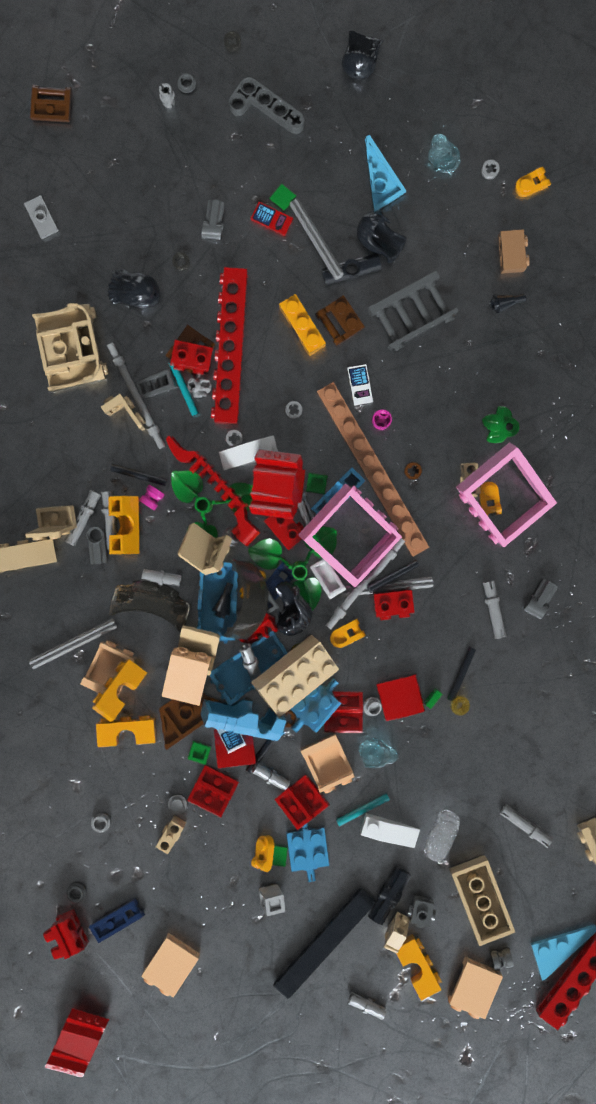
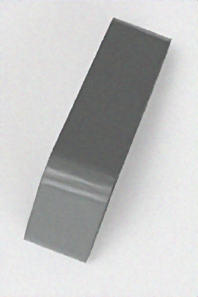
M251 77L244 78L229 98L230 111L235 116L243 115L252 104L293 134H299L304 129V116L301 112ZM247 86H252L254 90L251 92H246L244 88ZM263 97L269 98V102L261 103L260 99ZM237 101L243 103V105L239 108L233 106V104ZM282 108L285 110V113L278 115L275 111ZM297 120L299 121V124H298V123H296L295 125L292 124V121H293V122H296Z

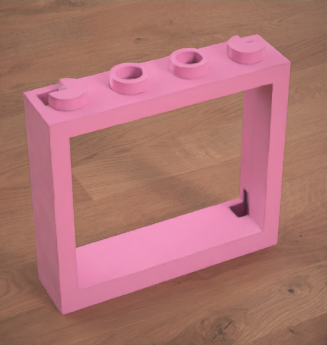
M510 442L456 486L460 492L459 498L463 503L469 504L468 510L475 518L478 517L480 519L478 523L485 531H489L490 535L488 537L495 545L499 543L502 547L508 545L557 504L519 448ZM512 459L541 500L500 533L471 492Z
M345 483L298 536L356 588L402 536L397 532L398 528L392 522L388 524L385 521L387 517L380 510L376 512L373 509L374 504L368 498L363 499L360 496L362 494L360 490L354 485L350 487ZM349 496L387 531L383 538L351 572L312 538Z

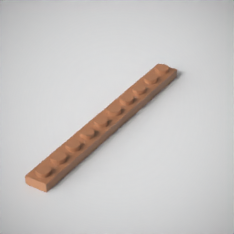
M334 382L318 390L317 394L392 523L397 526V532L406 541L404 544L411 556L414 557L429 548Z

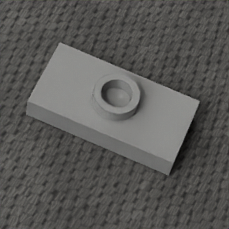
M41 195L24 203L41 239L59 231Z

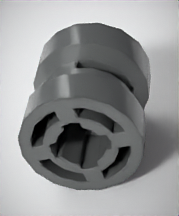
M505 948L500 952L496 950L490 952L494 971L500 970L502 967H514L509 948Z

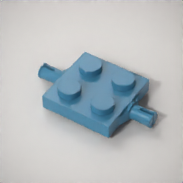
M333 678L327 686H318L292 707L291 710L296 714L298 720L291 729L297 733L305 724L317 733L342 704L332 693L339 682Z
M307 823L299 830L286 832L291 871H307L308 882L316 881L314 870L319 867L329 866L324 827L312 828L308 827Z

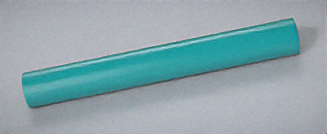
M168 363L191 415L199 414L181 372L173 369V366Z
M386 793L336 819V821L341 826L386 803L390 799Z

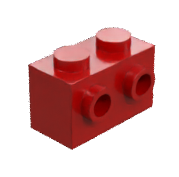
M175 340L170 365L175 370L185 371V369L193 370L192 373L204 375V373L209 371L213 348Z
M269 516L264 521L288 551L302 540L298 536L304 529L300 522L296 524L293 519Z
M412 590L373 594L375 617H380V620H389L393 615H399V618L410 617V613H415Z

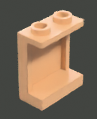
M106 640V642L102 641L86 676L83 677L80 684L102 694L106 689L104 687L109 677L113 678L116 675L115 669L121 661L125 662L128 659L135 663L137 657L133 656L134 652L124 648L122 651L116 648L117 644ZM120 685L117 688V697L124 685Z
M175 647L170 657L162 697L199 706L212 657L203 652L195 653L184 647Z
M332 733L300 748L320 793L323 791L324 793H329L335 789L334 786L339 784L346 785L353 781L352 778L355 777L354 772L336 733Z
M168 933L162 945L144 969L141 977L144 978L143 980L147 984L158 987L162 994L170 995L174 998L199 960L200 953Z
M465 956L462 962V972L452 996L449 995L448 1001L451 1008L461 1012V1010H464L473 1018L479 1019L480 1017L486 1019L503 976L499 970L494 971V968Z

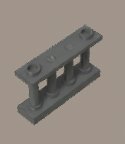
M437 271L368 307L370 316L376 315V317L380 318L393 342L388 345L389 351L392 349L397 351L405 346L404 343L443 321L448 323L456 318L455 315L458 309L449 310L436 286L440 278ZM424 288L430 290L443 314L435 320L432 319L419 295L421 294L420 290ZM407 297L414 300L426 322V325L417 330L403 306V300ZM391 306L397 309L409 331L408 335L400 339L386 315V309Z

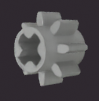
M206 374L192 375V378L189 379L187 387L189 392H194L193 397H206L207 393L211 391L210 379H205Z

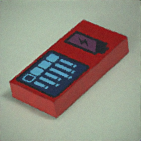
M258 202L251 221L286 236L293 217Z

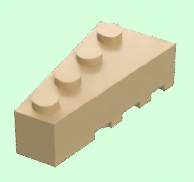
M45 536L44 539L36 540L37 542L29 543L28 540L17 541L15 546H9V543L0 544V573L57 562L53 539L48 540V536Z

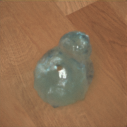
M437 134L433 136L428 158L434 165V171L451 174L459 167L461 162L459 150L453 143L448 141L445 135Z
M370 738L359 744L358 750L365 768H382L386 764L394 763L399 758L398 752L394 747H388L386 743L377 738Z

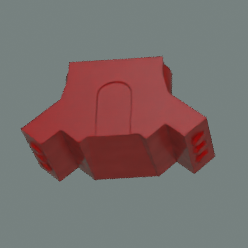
M259 449L254 457L257 464L253 469V488L250 493L252 497V502L249 505L251 514L293 519L297 512L298 503L302 502L305 469H302V457L300 454Z
M72 1008L45 1068L83 1077L109 1019Z

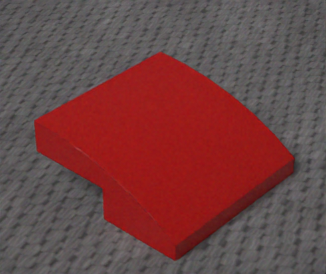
M416 674L376 684L386 721L426 711Z
M332 691L335 698L342 704L325 722L324 733H362L363 692Z
M214 729L218 768L256 764L253 736L241 734L246 745L228 754L217 729Z
M205 765L187 801L221 818L239 782Z
M307 774L274 799L297 830L330 806Z

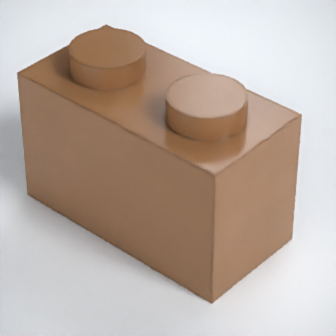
M524 230L501 231L498 235L501 274L524 272L527 266H529V255L525 251V247L528 246L527 235H524Z

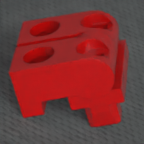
M74 909L57 916L56 922L43 933L47 943L56 939L58 945L51 948V954L54 959L62 957L68 959L83 951L89 943L83 927H80L81 923Z

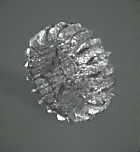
M444 809L437 815L425 842L424 854L426 857L437 862H441L446 858L459 829L460 817L457 814Z

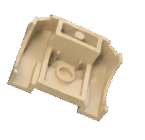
M70 303L61 310L32 314L37 327L36 336L43 369L48 379L49 391L103 380L109 374L107 364H103L100 361L93 326L94 318H97L95 307H91L90 304L79 305L77 303Z

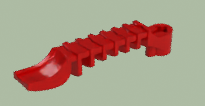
M169 435L166 441L176 459L185 463H191L197 459L189 470L194 474L202 465L204 469L198 475L203 479L209 473L211 477L207 482L210 485L215 481L218 483L214 490L219 493L223 488L225 491L221 498L224 501L229 496L232 498L227 506L231 509L234 507L237 509L234 515L238 524L231 532L241 543L248 547L261 533L248 520L247 507L249 505L241 500L242 497L234 492L235 489L227 484L228 482L220 476L221 474L215 471L214 466L206 461V457L202 456L198 451L184 449L173 436Z

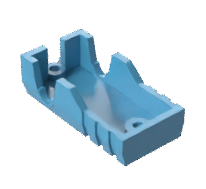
M223 562L222 575H218L217 572L208 575L200 572L201 579L199 580L197 629L219 634V641H223L224 644H227L228 640L235 641L239 563ZM227 582L233 584L230 595V616H226L223 619L214 616L215 612L211 610L221 594H223Z
M273 631L268 633L269 638L262 637L251 645L253 654L258 659V667L261 674L288 653ZM277 649V654H273L272 650ZM240 652L213 669L210 675L212 679L210 683L216 685V690L221 693L220 698L222 700L225 699L229 706L238 701L247 692L255 689L251 684L252 681L248 670L243 665L244 660ZM219 685H224V689H219Z
M206 699L203 701L201 717L205 727H214V729L218 730L223 729L228 732L233 731V733L278 741L285 734L283 731L286 724L285 717L282 715L278 718L270 708H268L265 716L258 720V714L252 713V701L241 700L230 706L226 703Z

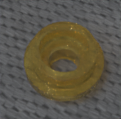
M458 696L451 702V710L454 714L462 716L469 711L470 703L465 697ZM462 703V707L458 709L457 705Z

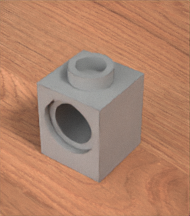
M277 884L259 888L260 905L266 916L285 912L284 894Z

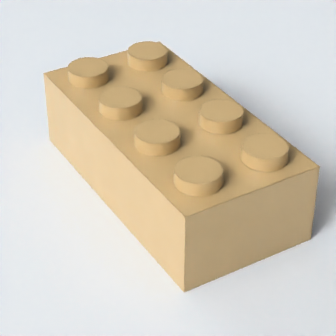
M310 635L253 680L251 684L270 710L280 718L335 674L339 668L321 642Z
M485 855L449 868L479 946L515 933Z

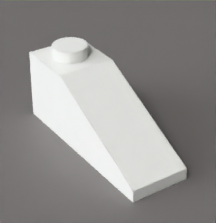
M274 435L220 451L219 456L223 470L256 462L254 457L259 449L278 452Z
M365 813L360 828L362 836L415 848L420 832L418 828L370 813Z

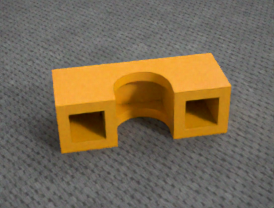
M296 294L279 304L280 310L295 330L299 341L309 356L326 346V342Z
M108 496L109 516L117 517L120 523L118 533L109 535V554H140L139 496Z
M130 659L119 663L115 669L116 675L113 678L109 677L104 684L106 689L102 694L99 692L92 701L95 703L92 709L110 722L117 717L125 705L117 697V688L120 685H125L134 690L147 674L145 670Z
M141 715L139 719L125 716L120 717V720L111 722L106 718H102L101 722L96 724L97 747L117 746L119 744V733L122 730L133 732L136 744L156 743L157 741L156 718H151L150 715Z
M411 934L407 936L396 954L403 967L410 963H416L421 967L419 973L411 977V981L422 1001L441 991L440 983L442 980L438 972L434 973L431 966H433L429 955L425 956L422 949H424L420 938L416 939Z

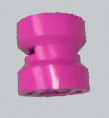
M378 410L372 417V424L378 430L387 429L392 422V416L387 410Z
M149 484L146 488L147 492L140 497L139 501L156 510L158 501L163 499L165 494Z

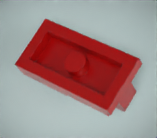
M268 613L264 614L237 634V637L241 642L247 644L256 642L260 635L269 638L268 628H271L273 632L278 631L275 625V616Z

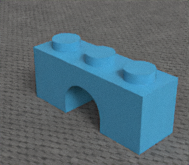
M351 468L311 510L317 515L345 483L350 487L354 485L358 489L366 480Z

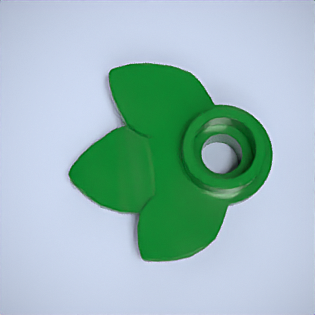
M498 406L496 414L487 415L482 419L484 426L490 430L487 441L490 443H502L507 437L515 436L520 430L519 422L512 417V412L504 406ZM513 424V429L507 430L506 426Z

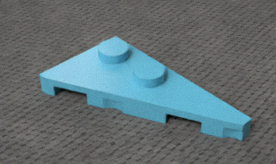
M368 135L365 138L373 210L379 211L405 194L406 189L371 136Z
M594 924L531 943L542 981L549 977L596 933V926Z

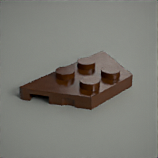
M203 693L199 706L171 699L160 707L159 712L162 721L165 749L168 750L204 724L201 717L204 699L222 702Z

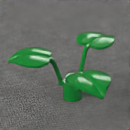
M173 471L171 483L175 496L184 503H190L196 497L195 509L201 512L203 524L200 522H195V524L214 538H218L217 528L213 525H207L205 513H209L215 504L230 503L232 498L229 496L226 501H211L208 498L199 497L198 493L203 490L204 484L203 479L198 473ZM241 482L230 485V487L235 489L234 492L242 497L241 500L244 503L251 504L252 497L250 493L253 488L252 485ZM234 507L231 510L233 512H236L237 509Z
M321 527L312 538L332 555L337 545V530L332 527ZM266 538L249 547L248 553L251 559L263 569H276L279 565V560L285 563L292 570L293 577L297 579L293 584L298 586L301 596L309 603L312 611L315 609L321 597V585L314 577L305 579L308 574L307 564L311 554L314 553L316 557L322 558L304 541L305 546L311 550L308 552L304 562L296 561L291 565L280 556L282 547L275 539Z

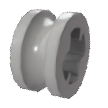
M487 160L481 168L484 178H495L500 169L499 164L495 160ZM492 165L494 167L493 171H495V173L490 172L489 174L486 172L488 168L485 167H490Z
M297 401L289 402L285 408L286 415L291 419L299 418L302 414L301 404ZM291 405L292 407L294 405L298 406L297 410L299 413L297 415L295 413L294 415L290 414L291 410L289 407Z
M231 430L226 435V442L231 447L239 446L243 442V436L238 430ZM233 433H236L237 437L240 436V440H237L236 444H232V441H229V437H232Z

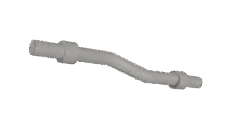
M114 342L108 344L107 347L113 357L112 361L115 367H118L149 428L147 429L149 435L153 436L159 449L165 447L166 445L159 433L160 429L158 425H155L124 364L123 356H120Z
M401 538L381 559L374 570L353 589L341 606H337L333 611L334 615L325 626L331 630L340 618L343 619L347 614V609L358 595L379 576L390 560L395 559L396 553L406 542Z

